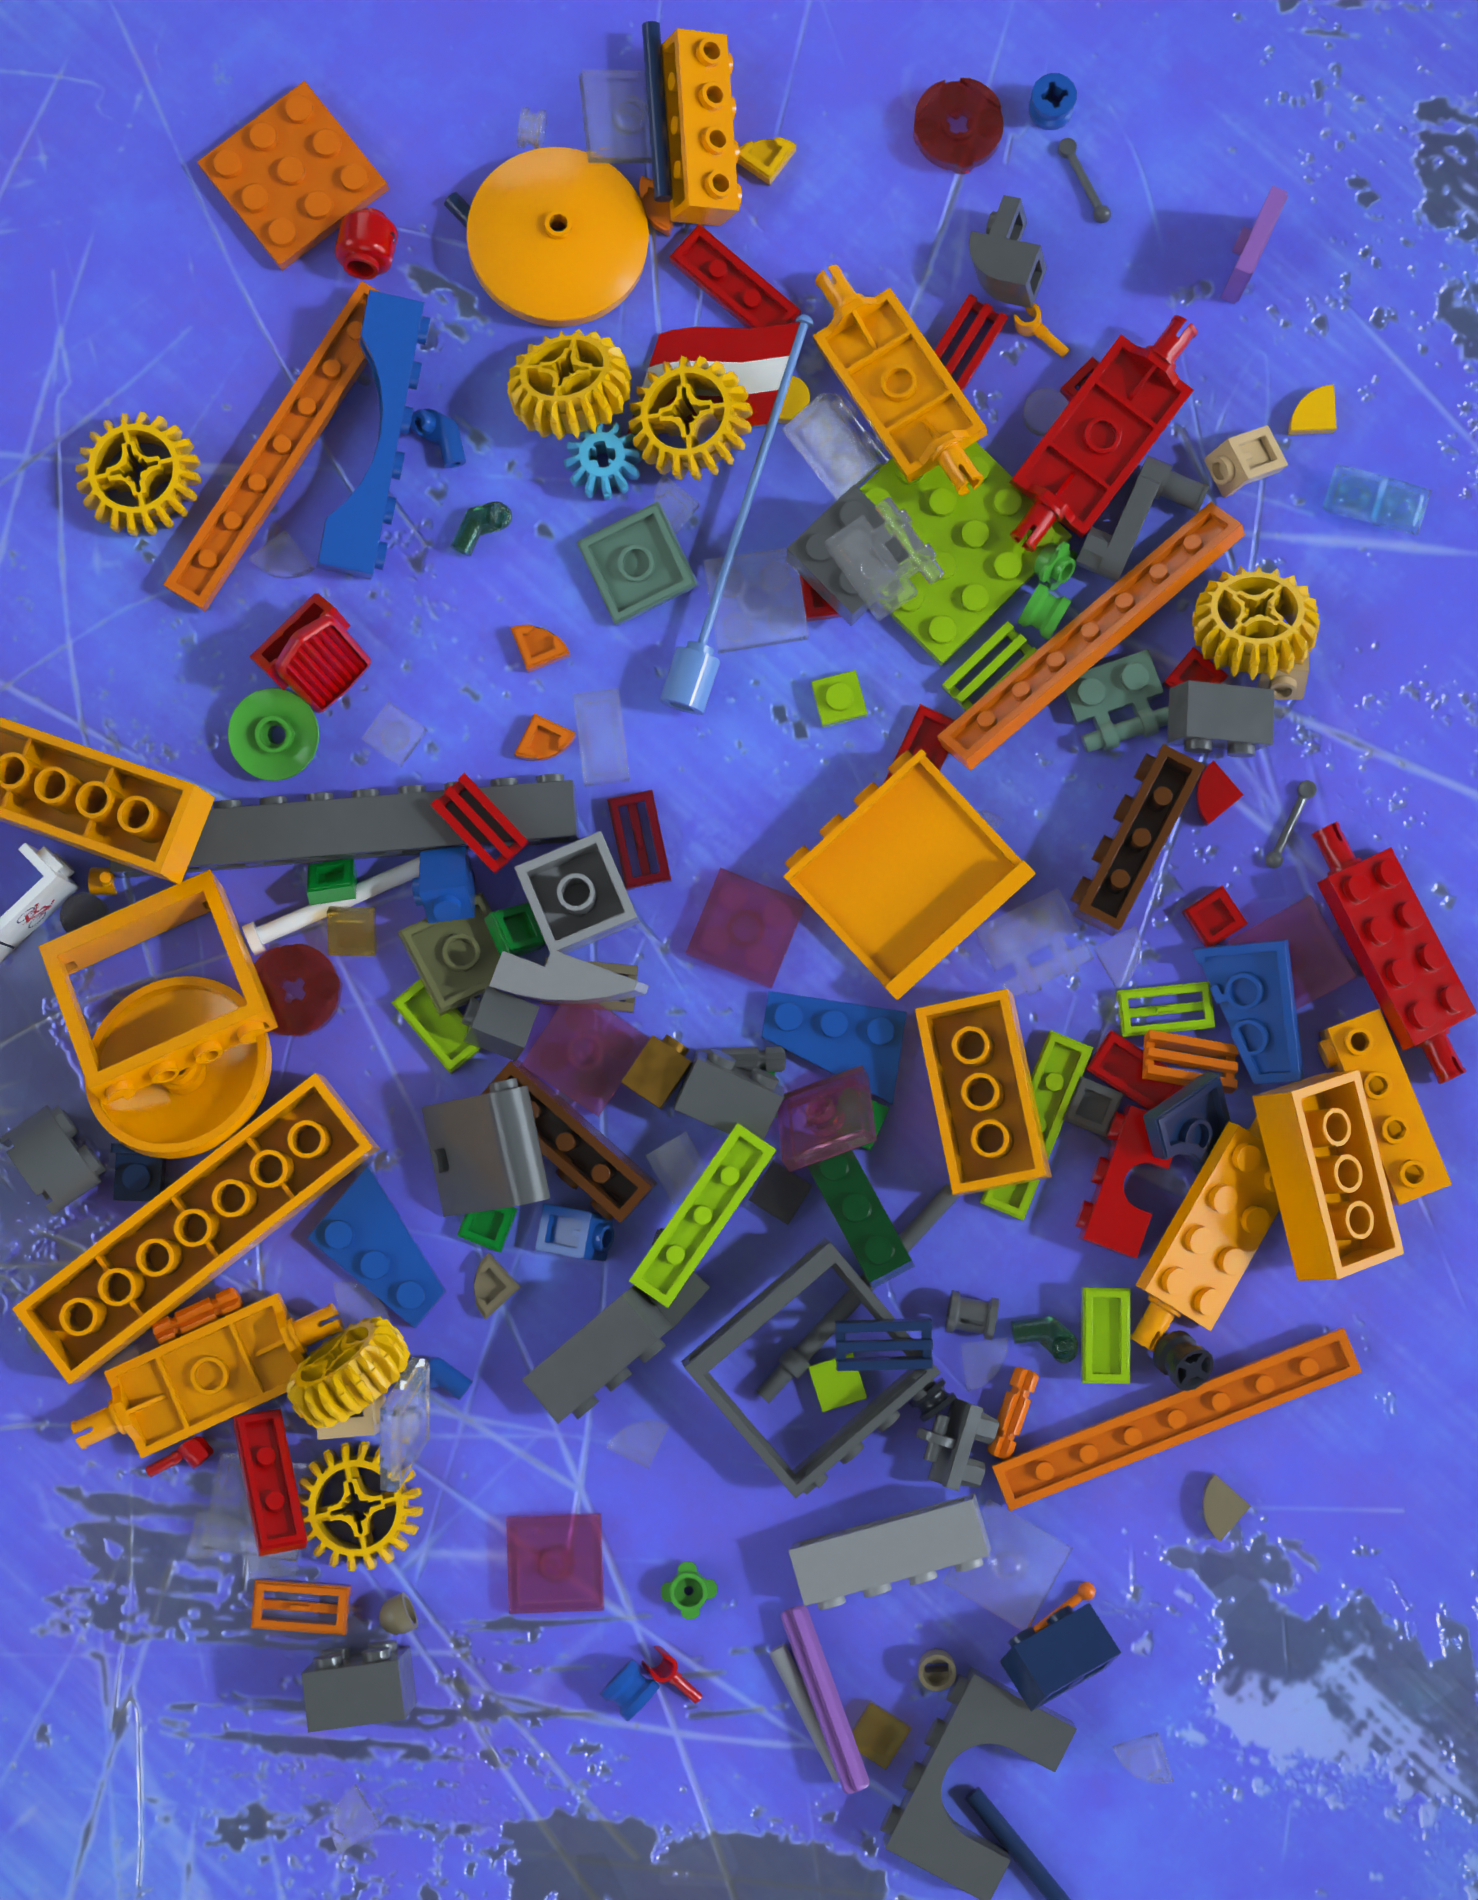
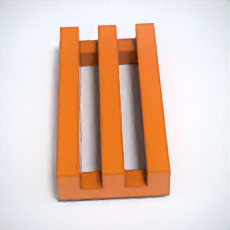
M1149 1029L1144 1035L1142 1078L1186 1086L1202 1075V1073L1154 1065V1060L1178 1064L1180 1067L1223 1072V1077H1220L1224 1093L1232 1094L1237 1089L1238 1080L1235 1079V1074L1238 1072V1062H1235V1057L1239 1054V1051L1234 1044Z
M257 1578L254 1582L251 1628L346 1635L348 1632L347 1618L350 1609L349 1596L351 1595V1585ZM264 1591L339 1597L338 1603L264 1598ZM263 1609L337 1614L336 1622L270 1618L262 1617Z

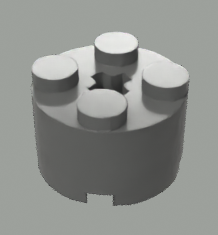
M46 1105L2 1135L0 1142L6 1147L14 1145L6 1153L37 1196L42 1194L46 1200L49 1198L53 1200L45 1205V1207L55 1215L101 1183L99 1175L106 1171V1169L91 1148H88L86 1144L79 1148L72 1137L78 1134L79 1130L67 1113L61 1110L59 1106L51 1110Z

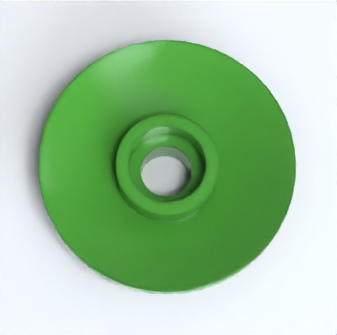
M279 688L258 690L245 697L235 708L228 727L229 746L237 763L252 776L268 781L289 779L302 772L314 758L319 744L318 721L311 707L297 694ZM277 726L282 727L285 731V738L279 744L272 739V731Z

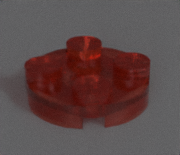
M960 78V81H950L947 83L943 80L932 85L921 96L915 109L913 139L920 152L934 165L942 169L952 170L957 174L969 173L974 167L987 162L998 149L1003 135L1004 122L1001 113L1002 107L998 97L989 87L971 78ZM961 116H965L968 119L966 123L968 131L957 134L950 131L951 125L947 122V119L951 117L958 120Z
M305 944L284 945L266 951L254 963L278 1025L277 1028L270 1031L283 1036L306 1037L325 1027L336 1014L341 1001L343 983L335 965L322 952ZM301 978L305 982L302 988L306 993L302 1000L295 998L291 1003H288L285 1000L287 991L282 988L287 980L295 983Z

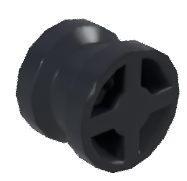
M1173 1331L1164 1336L1158 1342L1153 1353L1154 1366L1164 1375H1168L1170 1380L1180 1390L1189 1391L1196 1389L1208 1379L1213 1369L1214 1361L1212 1355L1204 1347L1197 1345L1196 1341L1185 1331Z

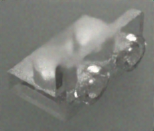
M820 393L781 431L835 499L838 500L854 484L858 487L889 460L883 454L886 448L877 435L871 430L865 431L855 419L858 412L845 396L841 394L837 396L835 393Z

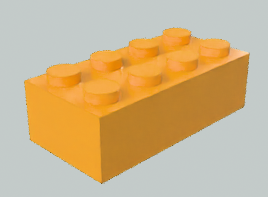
M1008 989L916 1008L915 1013L952 1194L962 1196L1051 1178L1013 993Z
M1359 1069L1317 1074L1301 1081L1252 1096L1297 1281L1338 1280L1404 1254Z

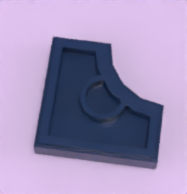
M1206 1071L1143 1115L1153 1157L1166 1160L1178 1154L1183 1155L1190 1161L1195 1174H1199L1228 1121L1231 1122L1218 1073Z

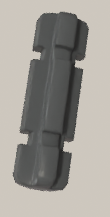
M781 1046L765 1047V1050L758 1051V1047L721 1048L722 1052L736 1060L735 1066L748 1072H752L753 1068L766 1069V1072H782L786 1067L785 1050ZM699 1049L706 1053L710 1051V1049Z

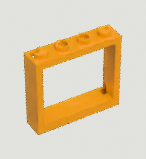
M210 869L182 881L181 885H173L38 946L88 1088L105 1105L122 1097L128 1100L135 1095L136 1091L153 1083L159 1084L171 1081L179 1075L180 1071L197 1063L206 1064L220 1058L224 1051L240 1044L257 1042V1036L278 1027L225 889ZM211 911L247 1004L102 1069L69 975Z

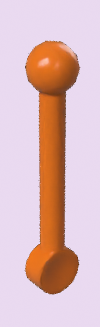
M1090 1582L1081 1583L1076 1594L1033 1626L1035 1632L1037 1633L1049 1626L1046 1620L1060 1609L1068 1605L1073 1608L1083 1600L1089 1601L1093 1599L1096 1594L1094 1585Z

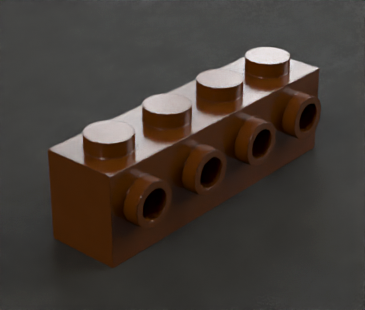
M1165 744L1159 748L1154 756L1148 753L1145 754L1133 777L1141 781L1134 796L1131 797L1125 794L1112 819L1120 822L1112 838L1103 835L1091 860L1098 863L1091 879L1082 876L1071 896L1070 901L1077 904L1072 916L1112 937L1121 930L1205 767L1204 764Z
M520 1060L509 1061L491 1083L517 1078L518 1087L528 1085L542 1157L545 1155L558 1167L555 1173L567 1185L575 1190L581 1187L593 1198L590 1204L609 1221L615 1218L620 1223L626 1220L658 1183ZM489 1085L481 1095L490 1093Z

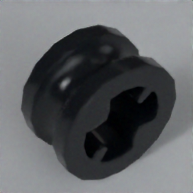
M943 1378L935 1381L936 1383L925 1391L927 1395L918 1401L912 1399L909 1402L912 1408L918 1407L920 1409L921 1415L919 1418L922 1422L935 1416L956 1399V1395L953 1392L948 1393L945 1391L944 1385L946 1382Z

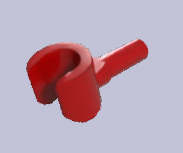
M195 1436L180 1445L170 1455L146 1466V1472L149 1477H152L177 1465L183 1459L194 1470L214 1453V1450L203 1437Z
M654 1646L662 1655V1661L657 1667L650 1668L642 1660L641 1665L643 1669L655 1681L659 1683L669 1682L693 1703H698L702 1698V1694L677 1671L676 1660L663 1647Z

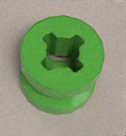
M1039 583L1017 623L1023 627L1033 626L1039 630L1041 637L1049 641L1072 600L1065 596L1055 597L1049 593L1047 586Z

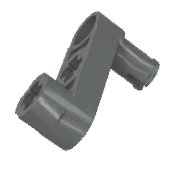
M1147 455L1113 535L1091 527L1076 560V565L1117 582L1154 498L1158 500L1162 496L1198 513L1210 485L1202 484L1172 471V465Z

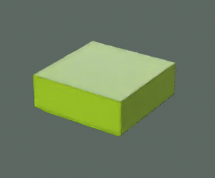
M853 1352L847 1353L846 1358H855ZM836 1357L808 1367L822 1413L867 1398L859 1371H837Z

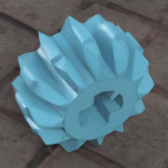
M617 422L610 427L608 432H604L603 423H600L596 427V434H590L588 430L582 431L579 435L581 442L568 441L566 444L567 451L573 455L564 460L565 469L574 472L570 478L571 484L574 487H578L586 483L585 495L589 498L595 495L598 488H602L604 499L610 500L612 498L611 487L614 486L625 494L629 491L625 478L637 480L640 476L639 469L634 464L642 461V454L640 450L631 449L634 446L633 438L635 436L630 433L620 437L621 425ZM607 453L609 466L599 467L597 455Z

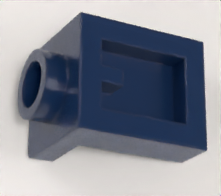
M111 1143L110 1153H116L113 1200L149 1202L165 1190L166 1159L146 1156L125 1147L123 1144Z

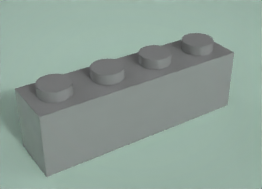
M974 1493L794 1543L788 1551L804 1606L817 1603L819 1610H825L844 1604L846 1602L845 1595L863 1591L865 1598L873 1597L892 1590L890 1583L908 1578L910 1585H916L937 1578L936 1570L954 1566L956 1572L978 1568L983 1565L982 1558L989 1556L991 1546Z

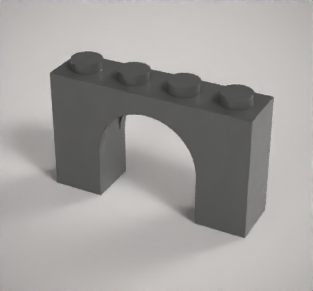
M970 1667L965 1677L958 1674L946 1698L952 1704L944 1720L937 1717L932 1723L924 1741V1744L930 1747L922 1763L915 1760L910 1766L902 1784V1787L907 1789V1792L899 1807L895 1804L890 1806L883 1819L880 1831L885 1833L883 1837L885 1849L979 1900H991L1011 1861L1004 1848L963 1827L946 1811L942 1803V1783L946 1771L954 1759L967 1749L982 1744H996L1010 1748L1043 1767L1056 1772L1077 1728L1071 1720L1043 1705L1031 1712L1019 1692Z

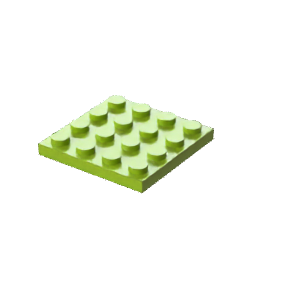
M977 442L965 448L964 451L984 479L975 490L968 482L966 485L970 490L968 494L959 495L955 486L940 465L909 483L892 458L860 488L920 550L917 563L877 603L940 666L960 649L1035 575L1034 565L1036 559L1046 545L1052 542L1058 545L1063 541L1068 543L1072 537L1058 521H1055L1036 546L1034 552L1027 551L1021 547L1031 535V529L1028 530L1017 544L1010 537V533L1032 507L1033 502L1009 483L1013 477Z

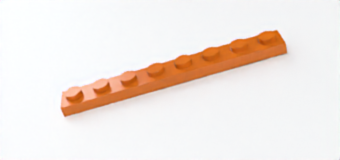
M362 280L163 584L168 590L206 612L368 363L359 346V338L369 290L380 291Z
M1210 502L937 735L941 746L971 771L1244 537L1245 533L1242 523L1214 503Z
M1339 1327L1207 1379L1196 1389L1189 1391L1179 1390L1014 1455L1010 1459L994 1463L991 1467L1009 1511H1012L1362 1373L1345 1329Z

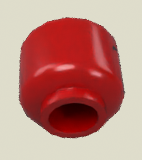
M364 208L348 213L341 220L334 254L337 261L343 266L345 272L362 280L374 279L376 276L386 273L392 266L398 240L397 228L383 212L374 208Z

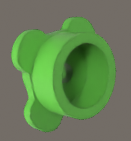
M1065 541L1059 545L1055 542L1046 545L1038 555L1034 565L1035 574L1039 576V580L1042 582L1047 581V587L1051 591L1056 590L1060 584L1068 581L1076 567L1077 553L1073 550L1070 551V544Z
M690 1561L682 1562L678 1566V1574L673 1580L665 1582L661 1587L662 1599L666 1602H672L675 1607L681 1610V1615L689 1620L697 1618L700 1614V1608L705 1601L714 1598L717 1594L716 1582L713 1579H705L697 1572L696 1564ZM685 1587H693L694 1592L691 1595H687L684 1591Z

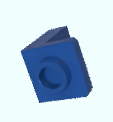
M543 1204L535 1250L580 1259L606 1261L608 1251L614 1241L613 1220L609 1221L597 1212Z

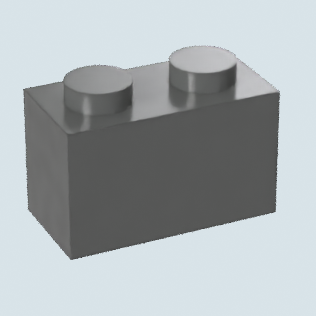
M1191 680L1169 688L1167 743L1183 744L1184 751L1189 753H1210L1212 748L1227 749V756L1253 757L1256 750L1273 745L1275 690Z
M698 1049L675 1098L674 1110L728 1134L739 1123L764 1141L784 1099L783 1087L777 1085L779 1079L758 1068H753L751 1073L735 1066L736 1060L722 1051L710 1049L709 1053Z

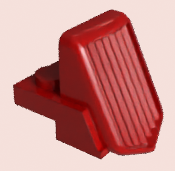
M314 593L249 656L281 689L285 690L287 687H290L315 713L324 712L343 696L371 664V658L346 631L351 625L319 593Z

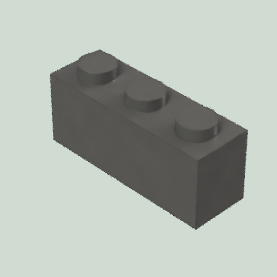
M633 1285L526 1375L522 1381L557 1424L570 1413L578 1420L599 1402L594 1395L595 1392L604 1385L611 1392L633 1374L627 1367L632 1361L639 1357L645 1364L666 1345L660 1338L673 1326L646 1293Z

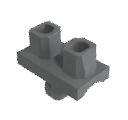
M956 1398L950 1404L947 1416L937 1413L932 1430L918 1427L916 1437L928 1441L923 1459L933 1462L928 1479L956 1491H959L960 1486L980 1487L986 1470L985 1463L970 1458L969 1455L974 1440L991 1445L995 1440L999 1421L984 1413V1408Z

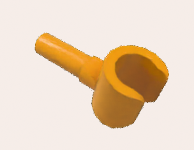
M1034 303L1032 308L1025 307L1027 313L1035 318L1033 321L1024 322L1014 314L1015 328L1020 335L1026 337L1035 335L1061 358L1069 352L1070 349L1042 324L1041 310L1036 303Z
M110 867L90 868L88 888L91 895H117L114 885L115 875L110 873Z

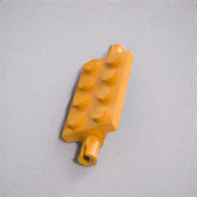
M838 265L828 267L832 275L830 279L826 272L822 270L817 275L815 284L821 289L834 308L833 319L829 325L812 335L814 343L906 480L910 483L940 465L959 495L970 493L966 486L968 482L975 490L982 483L984 477L978 472L964 449L988 435L987 428L892 289L888 288L875 297H864L862 294L854 291Z
M1257 1115L1249 1129L1228 1121L1135 1286L1149 1294L1147 1300L1150 1301V1304L1134 1332L1130 1335V1339L1154 1352L1158 1342L1164 1337L1175 1316L1180 1318L1183 1315L1209 1331L1212 1330L1280 1210Z
M275 1293L104 1371L111 1388L112 1399L108 1401L107 1407L81 1419L71 1421L73 1434L82 1432L90 1427L93 1428L91 1432L76 1438L77 1444L84 1450L90 1445L120 1432L123 1435H129L142 1459L287 1393L286 1388L292 1373L298 1370L297 1367L300 1362L308 1358L306 1354L307 1346L345 1330L341 1318L322 1325L323 1321L338 1315V1310L333 1303H330L322 1309L294 1320L290 1317L281 1294Z

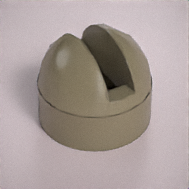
M405 1592L395 1595L384 1602L379 1613V1621L386 1632L398 1635L418 1628L415 1609Z
M934 1648L927 1650L920 1657L917 1669L920 1682L924 1687L931 1691H943L954 1683L957 1671L954 1659L945 1650ZM927 1663H948V1667L925 1666Z

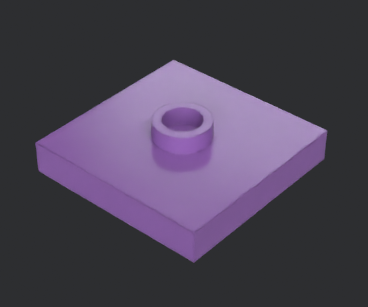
M1272 186L1252 229L1243 226L1232 250L1233 253L1239 255V258L1220 297L1221 299L1233 304L1239 302L1288 198V195H1286L1287 191Z

